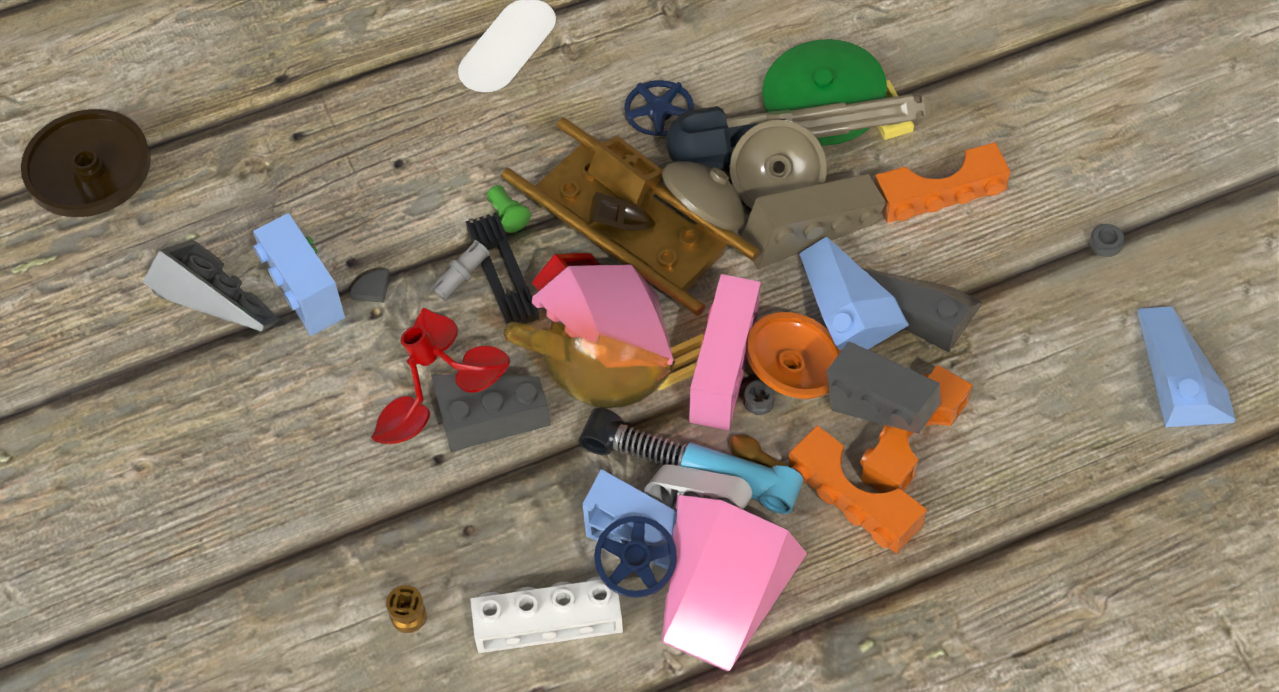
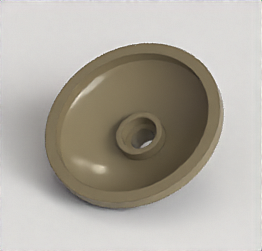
M770 120L752 127L736 144L730 162V176L733 187L736 189L740 199L751 209L756 198L823 184L827 173L825 153L818 139L802 125L788 120ZM782 161L785 165L784 171L781 173L775 172L773 170L774 162Z
M688 161L669 162L662 170V177L668 189L684 206L700 218L719 228L731 231L739 230L745 223L744 206L736 189L728 181V176L722 170Z

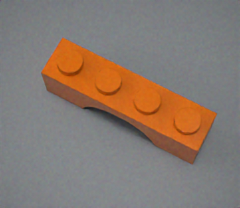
M996 142L966 150L963 166L958 172L942 179L924 178L913 173L905 166L876 174L875 185L886 201L882 214L886 222L890 223L897 220H908L912 216L926 212H937L951 205L966 204L980 197L995 196L1002 191H1006L1011 171Z
M936 365L930 375L924 373L923 376L940 383L941 404L925 426L935 424L952 426L968 404L973 384ZM885 425L879 435L880 442L875 449L869 447L860 461V465L863 466L861 481L881 493L890 492L897 488L905 491L915 477L918 458L914 455L908 443L909 437L914 432Z
M817 425L790 451L788 467L799 472L804 479L803 484L807 483L816 490L818 496L829 505L834 504L844 512L849 522L855 526H862L871 534L878 545L883 548L888 547L897 554L924 526L927 509L900 488L886 493H869L852 485L845 477L841 468L844 445Z

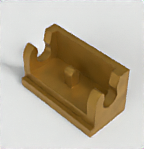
M619 136L597 145L588 170L591 176L622 200L633 203L638 207L642 204L644 196L649 199L653 197L662 178L661 168Z

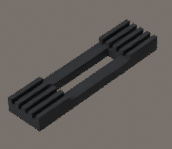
M494 212L493 216H490V214L486 215L487 218L485 219L483 216L479 217V221L477 219H473L472 223L466 221L467 230L472 242L477 240L487 250L499 247L518 293L512 291L509 296L507 293L505 294L490 256L481 263L508 330L539 320L538 309L532 304V295L511 250L497 212Z

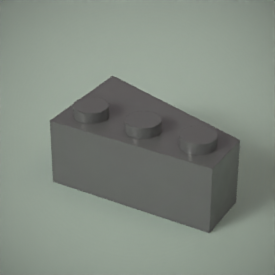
M431 374L451 452L551 426L548 404L538 376H501L485 390L469 393L462 391L455 382L456 375Z

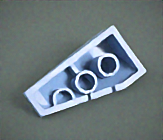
M827 236L799 253L823 320L836 347L841 351L849 341L868 350L909 326L896 298Z
M1172 306L1139 308L1138 316L1165 427L1234 423L1236 419L1228 389Z

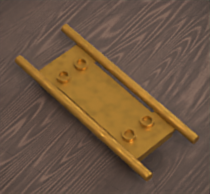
M565 117L558 121L557 128L578 141L580 145L538 184L534 186L509 167L505 168L501 174L502 179L624 265H632L644 279L697 316L703 313L705 305L686 291L724 255V250L728 245L752 261H755L760 254L758 248L733 231L719 228L697 216L684 206L668 187L661 182L658 184L655 195L697 223L695 226L655 198L649 199L644 196L640 208L655 221L654 227L642 231L621 230L619 235L588 226L592 198L596 192L621 198L588 173L597 145L602 142Z

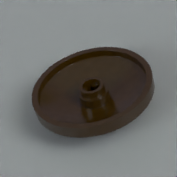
M81 110L53 120L35 134L23 153L21 176L28 193L43 209L65 217L94 216L118 207L138 191L148 175L151 154L142 130L128 117L109 110Z

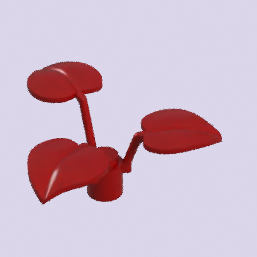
M422 308L414 326L407 329L402 334L400 340L410 356L407 359V363L411 368L416 399L404 396L391 401L379 415L375 432L371 436L372 440L382 444L405 442L419 434L426 426L430 417V411L426 406L421 405L424 399L417 364L428 366L439 356L451 367L459 370L455 377L457 386L462 391L475 393L490 387L503 375L510 363L509 356L501 349L493 346H478L465 353L462 363L454 361L443 351L447 350L454 343L458 335L456 323L446 316Z

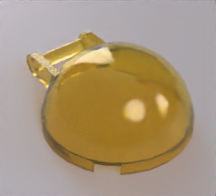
M553 321L550 329L546 327L536 329L522 323L510 322L503 331L506 341L542 353L549 373L557 385L568 395L586 405L605 409L623 408L641 402L657 391L668 378L676 362L673 361L672 365H667L669 358L599 334L597 343L580 337L572 338L565 332L566 325Z

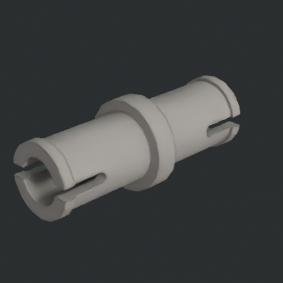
M475 240L457 260L453 259L449 263L450 268L430 286L431 289L440 298L447 301L448 297L464 281L468 282L472 278L471 273L491 253Z

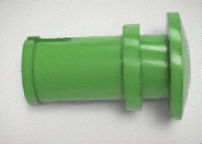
M496 185L489 189L487 192L488 197L486 198L498 211V217L501 220L503 229L506 232L513 233L524 228L531 217L529 209L526 206L520 205L518 201L512 200L503 186Z

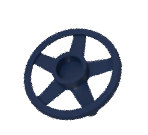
M654 80L643 84L638 83L636 88L628 95L624 110L628 122L639 132L651 136H667L668 130L664 131L665 121L671 115L680 116L683 113L694 110V103L691 95L682 87L681 83ZM652 87L670 88L661 97H657L649 90ZM640 93L646 100L647 105L630 111L633 99ZM678 93L686 99L688 110L671 104ZM648 115L654 121L655 131L640 127L633 119Z
M628 516L611 523L600 535L594 553L595 567L606 587L615 593L630 598L646 597L659 592L671 579L676 568L677 550L672 536L660 523L643 516ZM634 522L630 542L623 544L607 538L618 526ZM645 523L660 531L668 544L648 547L644 543ZM602 548L616 555L621 560L609 578L605 574L601 563ZM671 555L669 568L664 577L657 583L649 564L653 560ZM631 572H636L647 589L634 591L617 585Z

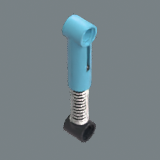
M601 407L592 409L579 437L580 445L597 455H608L611 451L620 450L621 453L625 451L626 454L631 453L632 456L637 455L638 458L643 456L644 460L649 459L650 462L655 461L656 464L660 462L662 466L665 464L742 478L748 482L752 489L751 499L760 501L765 508L779 514H789L792 512L804 481L799 472L787 466L776 465L770 468L692 442L688 446L684 444L681 447L680 443L675 445L674 440L669 443L668 439L663 441L662 437L657 439L656 435L651 437V433L645 435V431L640 433L639 429L634 432L633 427L629 429L628 426L623 425V420L619 415Z

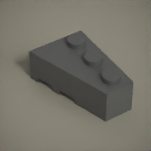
M850 341L827 369L831 409L838 413L919 434L941 404L939 382Z

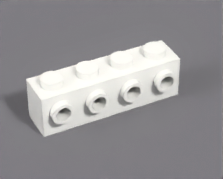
M599 576L593 577L587 582L574 584L558 582L546 588L522 587L512 593L499 594L497 592H487L477 598H470L474 637L478 653L623 632L619 596L607 588Z

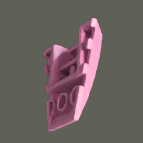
M632 265L568 266L532 297L533 305L537 308H543L544 306L547 309L546 316L553 322L560 320L565 324V332L572 338L580 337L582 339L581 346L606 367L672 365L673 356L658 294Z
M678 495L676 500L677 519L676 525L673 528L677 563L670 579L669 593L666 594L661 642L728 672L807 553L788 530L723 500Z

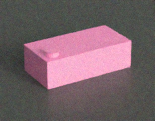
M724 274L720 275L714 302L710 305L707 328L690 387L689 423L730 430L747 363V337L758 319L761 282Z

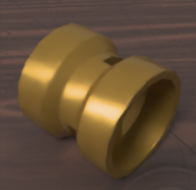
M401 585L389 593L386 599V607L393 626L403 633L418 631L427 619V612L420 592L410 585Z

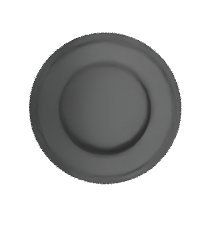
M1101 224L1093 229L1089 245L1096 254L1103 257H1112L1121 251L1124 235L1114 225Z

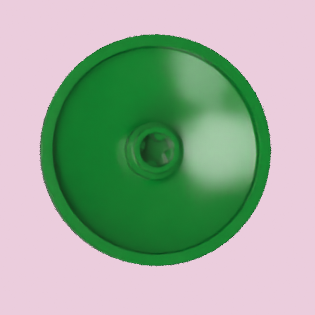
M834 39L805 42L783 53L769 68L762 87L764 109L766 113L785 109L791 111L842 102L851 104L887 98L886 77L876 58L858 45ZM870 128L852 130L848 134L817 139L821 146L840 144L862 135Z

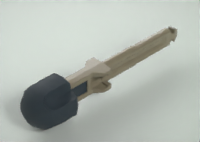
M913 94L851 104L842 102L791 111L785 109L726 119L723 109L718 106L696 109L681 114L672 122L666 136V148L673 162H695L722 170L729 167L731 154L740 138L752 127L770 120L792 121L808 129L816 138L848 134L852 130L915 121L918 111H921V116L923 117L932 111L931 99L919 95L920 102H915Z

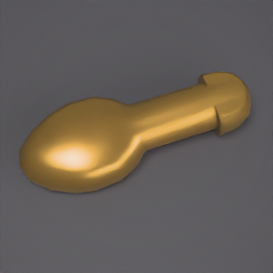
M742 434L730 437V449L736 457L770 468L776 465L786 466L781 460L777 461L765 453L759 442L753 437Z

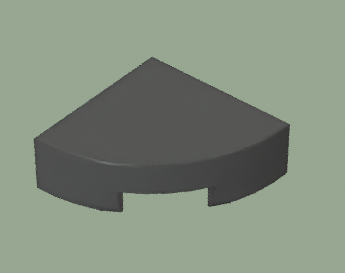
M389 269L375 270L362 276L351 289L350 295L352 300L384 303L390 280Z

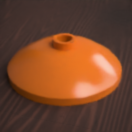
M792 312L772 313L762 317L753 325L746 341V355L751 368L766 385L781 394L800 399L818 398L829 393L827 369L840 354L841 350L836 347L826 327L810 317Z

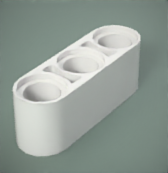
M676 465L662 466L644 488L645 494L677 511L676 500L678 495L723 500L743 510L752 498V489L748 482L742 478Z

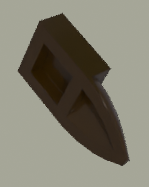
M596 192L592 198L588 226L619 235L621 230L642 231L652 228L656 224L649 214L633 203Z

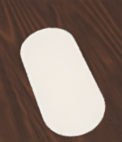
M518 0L508 5L461 61L458 68L461 82L469 89L477 92H493L508 85L554 28L556 16L553 9L547 3L540 0Z

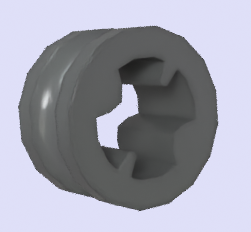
M761 380L748 384L744 393L746 409L755 415H764L772 410L775 400L774 389ZM757 393L764 394L762 402L754 401V396L757 397Z

